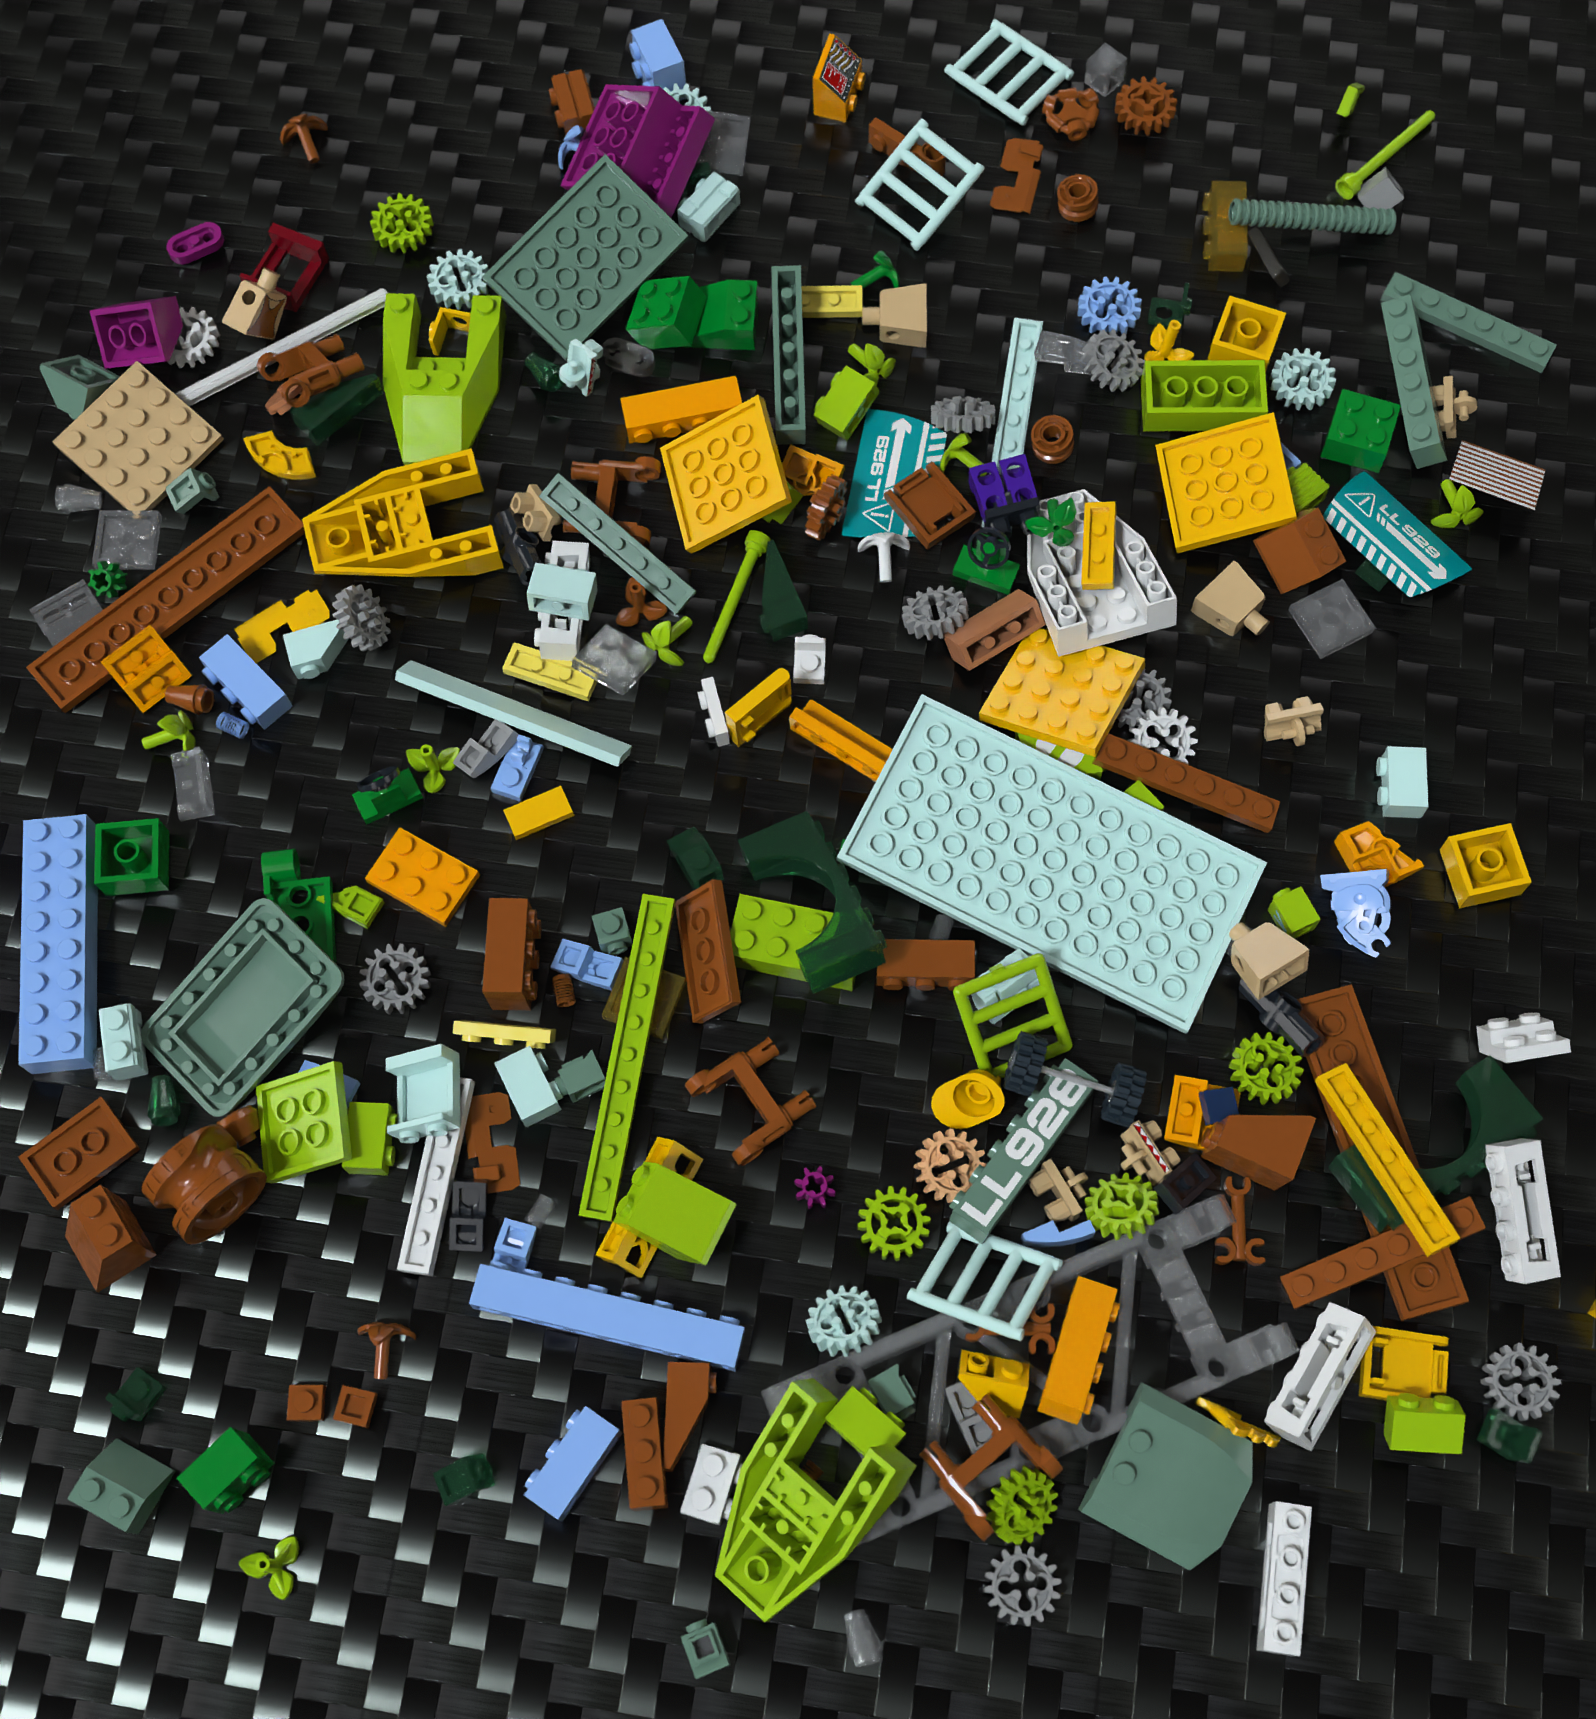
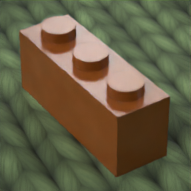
M877 939V986H883L884 989L900 990L903 986H916L917 990L929 991L935 989L936 986L948 987L949 990L953 991L956 986L975 979V940Z
M656 1397L621 1401L630 1509L642 1511L668 1508L666 1473L663 1469L664 1449L660 1402Z

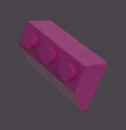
M176 296L115 304L89 310L105 369L131 366L136 361L140 364L169 361L183 328Z

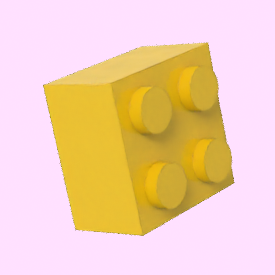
M1229 296L1207 360H1265L1266 373L1286 313Z
M1511 823L1449 836L1440 848L1459 909L1519 896L1532 883Z

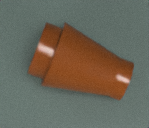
M204 684L170 685L165 691V700L167 703L177 705L200 715L208 713L212 709L214 693Z

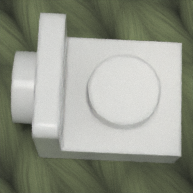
M812 634L795 637L794 683L824 684L825 638H819Z

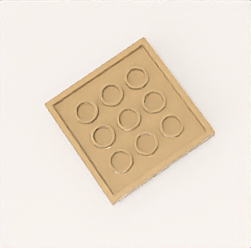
M136 361L53 441V444L133 516L141 521L167 496L166 487L188 468L194 469L224 439L219 432Z

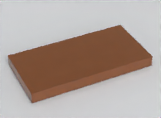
M712 879L675 903L693 1023H703L741 1003L722 880Z

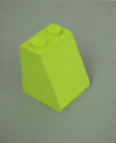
M643 1162L632 1176L633 1184L628 1194L618 1203L616 1208L617 1215L613 1222L676 1259L707 1265L737 1204L658 1163Z

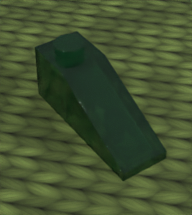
M373 373L341 382L334 388L310 397L304 406L298 408L291 407L289 412L295 425L318 446L383 394L384 391L379 377Z
M771 540L767 544L762 594L763 614L759 616L763 631L765 633L770 631L773 641H777L807 630L808 623L807 614L774 540Z

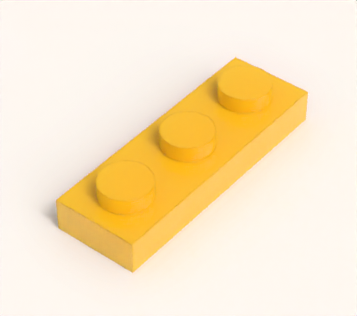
M1115 501L1085 503L1081 579L1083 590L1114 589L1117 508Z

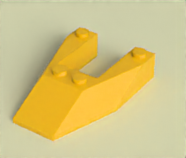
M472 448L385 470L304 517L302 521L315 574L399 577L471 576L504 568L492 525L435 540L432 537L425 506L484 491Z

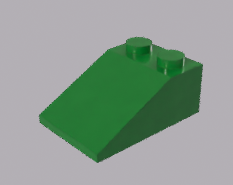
M725 280L699 287L707 296L692 345L682 347L755 350L759 305L758 282L750 280Z

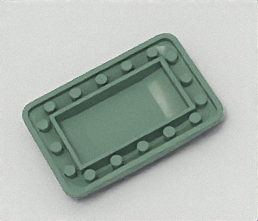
M261 898L248 907L150 1017L142 1028L141 1039L145 1047L209 1114L216 1117L227 1116L262 1082L324 1012L342 989L345 980L344 973L277 903L270 899Z

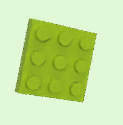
M332 1061L256 1086L263 1169L267 1176V1183L280 1182L352 1160L342 1063Z

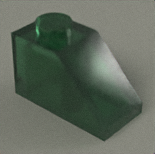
M695 827L667 840L668 846L693 890L712 879L724 881L722 867L707 841Z

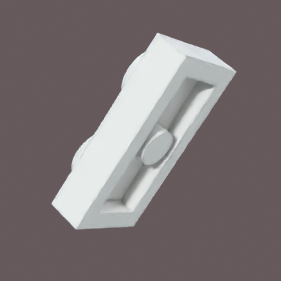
M713 677L702 679L703 691L697 693L701 709H708L710 716L709 719H705L709 738L715 736L718 747L730 744Z

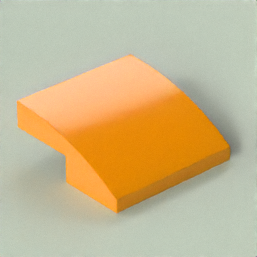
M148 625L101 661L102 665L142 713L165 697V691L168 686H179L192 676L151 625Z
M1175 1075L1164 1140L1193 1149L1204 1150V1147L1200 1146L1201 1139L1208 1127L1212 1129L1213 1125L1205 1126L1198 1093L1227 1087L1208 1084V1080ZM1234 1089V1094L1238 1107L1241 1092H1238L1237 1089Z

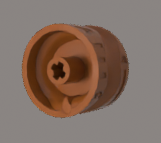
M212 1124L189 1134L169 1149L147 1174L143 1182L142 1192L155 1208H176L177 1212L174 1216L172 1227L187 1244H197L217 1235L238 1219L258 1198L266 1184L267 1176L250 1156L237 1149L236 1141L222 1125Z

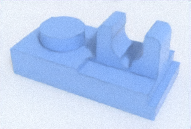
M519 734L516 743L505 754L491 786L492 793L521 802L544 746L532 742L529 737Z

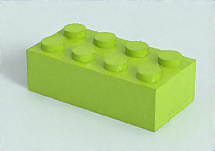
M1265 360L1145 361L1141 376L1143 431H1208L1268 414Z
M740 894L730 932L735 967L853 991L866 933V919Z

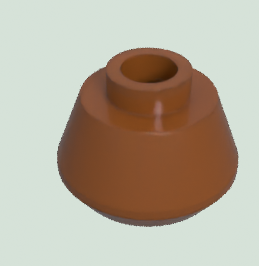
M251 1105L242 1107L216 1122V1124L222 1125L230 1133L239 1147L257 1138L255 1131L260 1129L258 1110Z

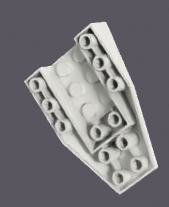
M1085 489L1039 501V516L1045 517L1048 520L1047 502L1050 499L1058 500L1060 505L1065 500L1072 498L1076 507L1074 521L1067 526H1062L1065 529L1071 530L1074 534V540L1070 545L1063 547L1055 545L1052 542L1054 532L1045 537L1037 536L1034 533L1027 535L1028 577L1058 657L1176 625L1177 597L1141 535L1116 516L1114 589L1083 590L1081 579L1085 503L1099 501Z

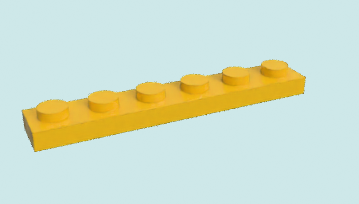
M1347 1063L1318 1076L1315 1083L1426 1256L1429 1257L1456 1243L1460 1239L1459 1235Z

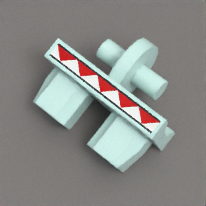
M576 338L571 341L567 363L560 367L559 377L561 381L570 388H573L575 385L578 386L586 397L590 395L593 391L594 381L600 376V369L596 362L603 355V347L593 339L588 340L584 344Z

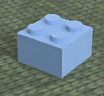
M663 19L631 30L633 43H630L629 47L635 62H632V67L636 78H642L644 82L642 86H660L662 89L666 87L671 92L674 90V83H677L679 89H683L686 84L684 61Z

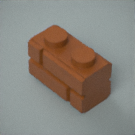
M579 69L571 71L569 74L554 75L551 78L553 88L548 90L552 106L558 105L559 110L554 111L558 128L564 127L566 134L575 125L586 129L595 108L584 70Z

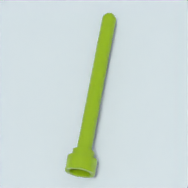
M1431 110L1425 112L1357 172L1344 174L1335 183L1338 194L1347 200L1353 198L1361 190L1362 181L1435 119V113Z
M750 530L744 544L746 545L745 551L747 553L703 654V659L706 663H712L715 660L756 560L768 550L771 539L760 531Z

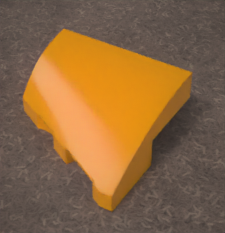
M791 444L782 462L786 481L803 496L816 494L818 489L821 490L822 483H826L828 476L831 477L833 474L842 478L845 471L844 465L821 455H814Z
M1369 821L1340 832L1334 841L1350 872L1389 870V881L1384 887L1394 884L1424 867L1422 861L1419 859L1414 861L1400 851L1398 848L1401 845L1393 839L1384 837L1380 829Z

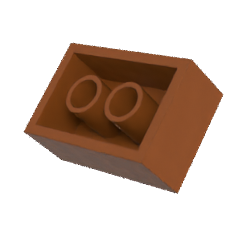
M489 898L482 992L492 1010L531 1011V1000L537 999V981H533V969L539 968V950H535V939L541 938V920H537V911L532 909L527 898Z

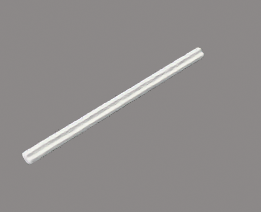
M381 288L175 393V395L188 406H191L258 372L257 362L263 354L269 352L278 354L307 341L316 342L385 307L387 291ZM275 360L270 361V362H268V363L266 364L265 367H267V366H269V365H271V364H273V363H275V362H277V361H275Z

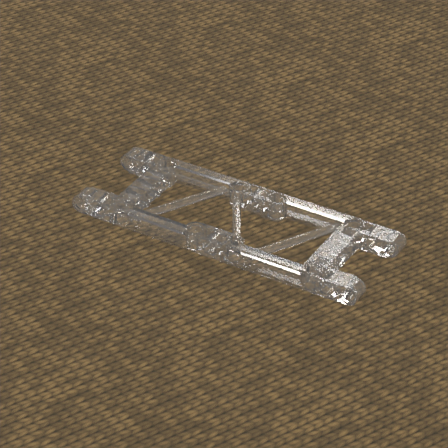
M1224 1194L1213 1196L1185 1208L1176 1215L1171 1214L1157 1220L1153 1226L1146 1225V1233L1141 1234L1138 1231H1134L1133 1239H1129L1125 1234L1119 1240L1113 1239L1063 1261L1059 1272L1053 1271L1041 1293L1042 1300L1035 1305L1036 1314L1043 1311L1047 1306L1052 1288L1123 1258L1111 1414H1108L1103 1407L1092 1404L1089 1414L1096 1416L1100 1422L1099 1431L1094 1433L1088 1432L1083 1427L1082 1418L1086 1415L1084 1413L1078 1425L1055 1418L1027 1430L1040 1446L1046 1447L1056 1459L1121 1431L1128 1417L1125 1413L1129 1406L1125 1407L1138 1251L1147 1269L1151 1268L1160 1286L1162 1301L1166 1300L1177 1322L1175 1328L1177 1332L1181 1331L1192 1354L1190 1360L1198 1375L1161 1391L1164 1395L1183 1404L1300 1352L1286 1322L1277 1326H1265L1229 1343H1226L1184 1256L1183 1250L1220 1235L1222 1230L1237 1222ZM1152 1234L1161 1236L1164 1240V1248L1154 1249L1148 1243V1236ZM1036 1273L1009 1284L992 1317L1003 1321H1011L1024 1297V1290L1030 1286ZM987 1294L962 1305L978 1311ZM941 1313L875 1341L872 1345L861 1347L862 1352L860 1353L854 1350L849 1353L848 1357L843 1355L763 1390L761 1395L771 1417L791 1382L796 1380L814 1378L838 1398L837 1403L852 1386L858 1391L864 1387L872 1394L862 1370L937 1338L925 1448L937 1459L936 1455L930 1450L929 1445L935 1440L940 1445L951 1332L955 1331L960 1338L965 1340L966 1334L977 1333L979 1327L969 1330L963 1326L960 1319ZM983 1335L978 1341L1000 1358L1030 1364L1029 1380L1042 1390L1044 1389L1047 1375L993 1335ZM1210 1360H1218L1222 1363L1225 1369L1223 1377H1215L1210 1373L1208 1369ZM842 1367H848L855 1373L854 1380L849 1384H841L835 1378L836 1372ZM1014 1443L1010 1447L1009 1459L986 1468L964 1489L970 1496H974L1001 1484L999 1479L1001 1476L1009 1479L1011 1469L1013 1468L1021 1472L1023 1466H1027L1031 1470L1036 1467L1029 1460H1025L1020 1456L1019 1448ZM858 1452L860 1459L862 1461L864 1456ZM925 1460L920 1498L916 1499L909 1480L898 1495V1497L904 1498L909 1502V1513L904 1517H897L891 1512L889 1506L856 1547L954 1504L941 1488L935 1491L936 1473Z

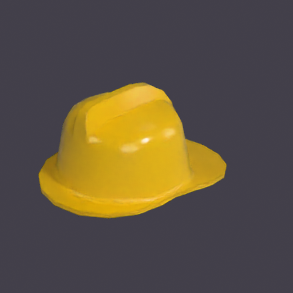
M975 1069L942 1084L932 1096L931 1108L935 1117L942 1124L955 1129L969 1128L994 1118L1001 1113L1005 1106V1096L1000 1086L1001 1077L999 1075L994 1076L986 1070Z

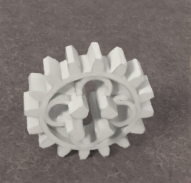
M1159 707L1157 715L1149 709L1146 710L1147 719L1136 718L1140 724L1139 727H1130L1129 731L1135 734V738L1127 741L1147 749L1155 748V752L1171 758L1168 749L1158 746L1159 741L1147 735V728L1150 725H1154L1155 732L1166 737L1165 741L1167 744L1177 747L1178 754L1172 759L1188 765L1185 757L1186 755H1195V752L1189 748L1190 744L1198 743V739L1192 738L1189 735L1196 729L1194 726H1185L1189 719L1187 716L1183 715L1177 719V710L1171 709L1167 715L1166 709ZM1176 724L1178 732L1175 735H1169V727Z

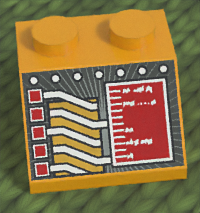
M830 33L813 76L814 115L846 122L849 112L855 111L858 98L856 93L858 89H863L866 74L862 72V60L836 35Z

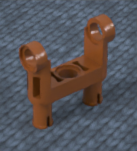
M337 333L316 343L313 341L304 342L278 354L272 352L265 353L257 362L259 373L268 381H281L289 377V380L282 385L281 395L287 404L296 408L307 404L310 397L338 386L342 382L341 379L365 370L364 364L357 352L336 362L327 359L329 356L345 351L343 342ZM273 360L278 361V370L274 374H267L265 372L266 364ZM296 385L302 386L303 391L300 397L297 399H290L288 397L291 387Z
M647 456L639 457L635 462L606 459L599 461V463L573 461L572 466L574 467H571V479L597 481L598 487L595 504L613 519L618 481L647 483L648 480L658 479L661 463L657 459ZM563 520L564 533H581L567 520ZM615 521L644 547L650 546L652 533L648 528L637 525V522Z
M769 1037L746 1053L743 1051L737 1052L712 1070L704 1069L698 1072L685 1083V1087L690 1095L696 1097L704 1092L706 1094L710 1093L732 1077H735L766 1122V1125L743 1139V1144L732 1153L739 1166L746 1165L758 1157L766 1145L792 1129L793 1121L817 1107L812 1097L809 1098V1093L806 1090H803L802 1093L784 1105H777L755 1074L757 1073V1068L775 1056L780 1055L775 1044L772 1045L773 1042Z
M989 1393L982 1397L981 1401L983 1404L978 1401L972 1409L976 1411L993 1431L991 1434L992 1438L962 1465L960 1463L956 1465L941 1448L937 1440L929 1445L930 1450L936 1455L937 1459L927 1448L919 1454L940 1478L938 1481L940 1488L962 1512L964 1520L982 1541H986L994 1533V1530L985 1520L987 1515L964 1488L1015 1443L1037 1470L1041 1468L1051 1479H1054L1063 1470L1050 1451L1043 1445L1040 1446L1016 1417H1008L990 1397Z

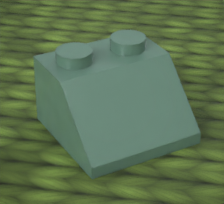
M116 1438L85 1468L67 1499L127 1533L139 1535L173 1477L175 1470Z

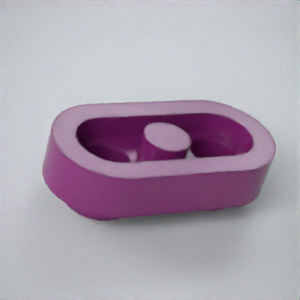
M212 222L201 223L171 237L167 243V251L175 263L188 264L219 250L224 243V236L217 224Z

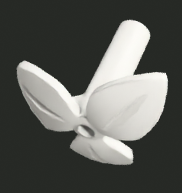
M892 532L875 533L866 536L858 545V552H862L873 545L878 547L880 582L892 581L890 546L894 544L906 550L910 549L909 541L902 535Z

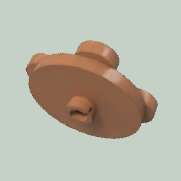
M282 385L277 388V392L265 405L271 415L277 412L282 415L292 407L287 404L281 395ZM296 385L291 387L288 397L293 399L298 394L301 395L303 391L302 386Z

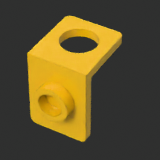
M439 308L436 320L432 321L429 327V343L434 355H439L448 328L469 332L471 313ZM453 317L461 318L465 320L467 324L459 323L455 321Z

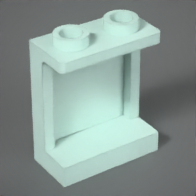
M438 1044L386 1058V1071L397 1076V1124L387 1126V1134L398 1138L402 1143H416L421 1137L444 1136L448 1133L447 1131L461 1128L460 1057L458 1052L443 1044Z

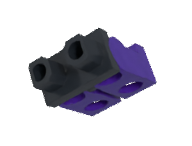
M1025 454L999 460L998 469L995 461L969 468L968 483L972 493L975 495L984 526L999 529L1008 539L1012 537L1011 526L1019 524L1023 534H1033L1027 528L1025 521L1032 517H1039L1040 503ZM1012 465L1019 466L1018 468L1007 470ZM982 473H991L990 475L978 477ZM992 533L994 537L1002 540L998 535Z

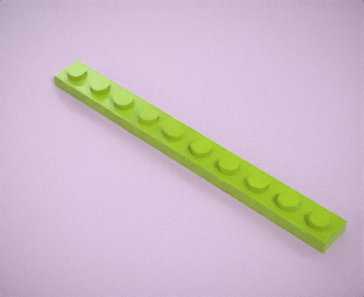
M649 894L642 895L579 1210V1216L609 1222H613L676 903L673 898Z

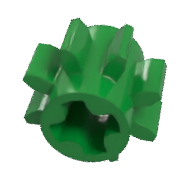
M99 561L97 564L99 569H90L88 571L91 574L88 586H92L97 591V597L105 596L106 594L109 598L118 597L117 590L127 589L125 577L128 574L119 568V562L108 564L107 561Z

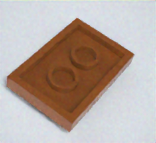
M101 1096L18 1158L51 1206L59 1210L138 1152L140 1148L106 1099Z

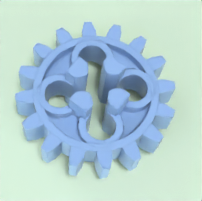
M1107 276L1103 277V283L1099 284L1094 279L1092 280L1091 288L1088 286L1084 287L1083 295L1079 296L1077 314L1082 316V325L1090 324V333H1093L1096 329L1099 331L1104 329L1106 332L1114 329L1122 334H1127L1128 327H1135L1136 320L1140 318L1142 300L1141 298H1136L1137 289L1129 290L1130 282L1127 281L1121 285L1119 284V277H1115L1113 282H1109ZM1113 297H1116L1115 304H1112ZM1104 310H1106L1107 315L1105 318H1102Z

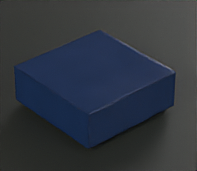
M1233 1087L1198 1093L1205 1126L1213 1125L1216 1121L1220 1122L1229 1115H1239Z

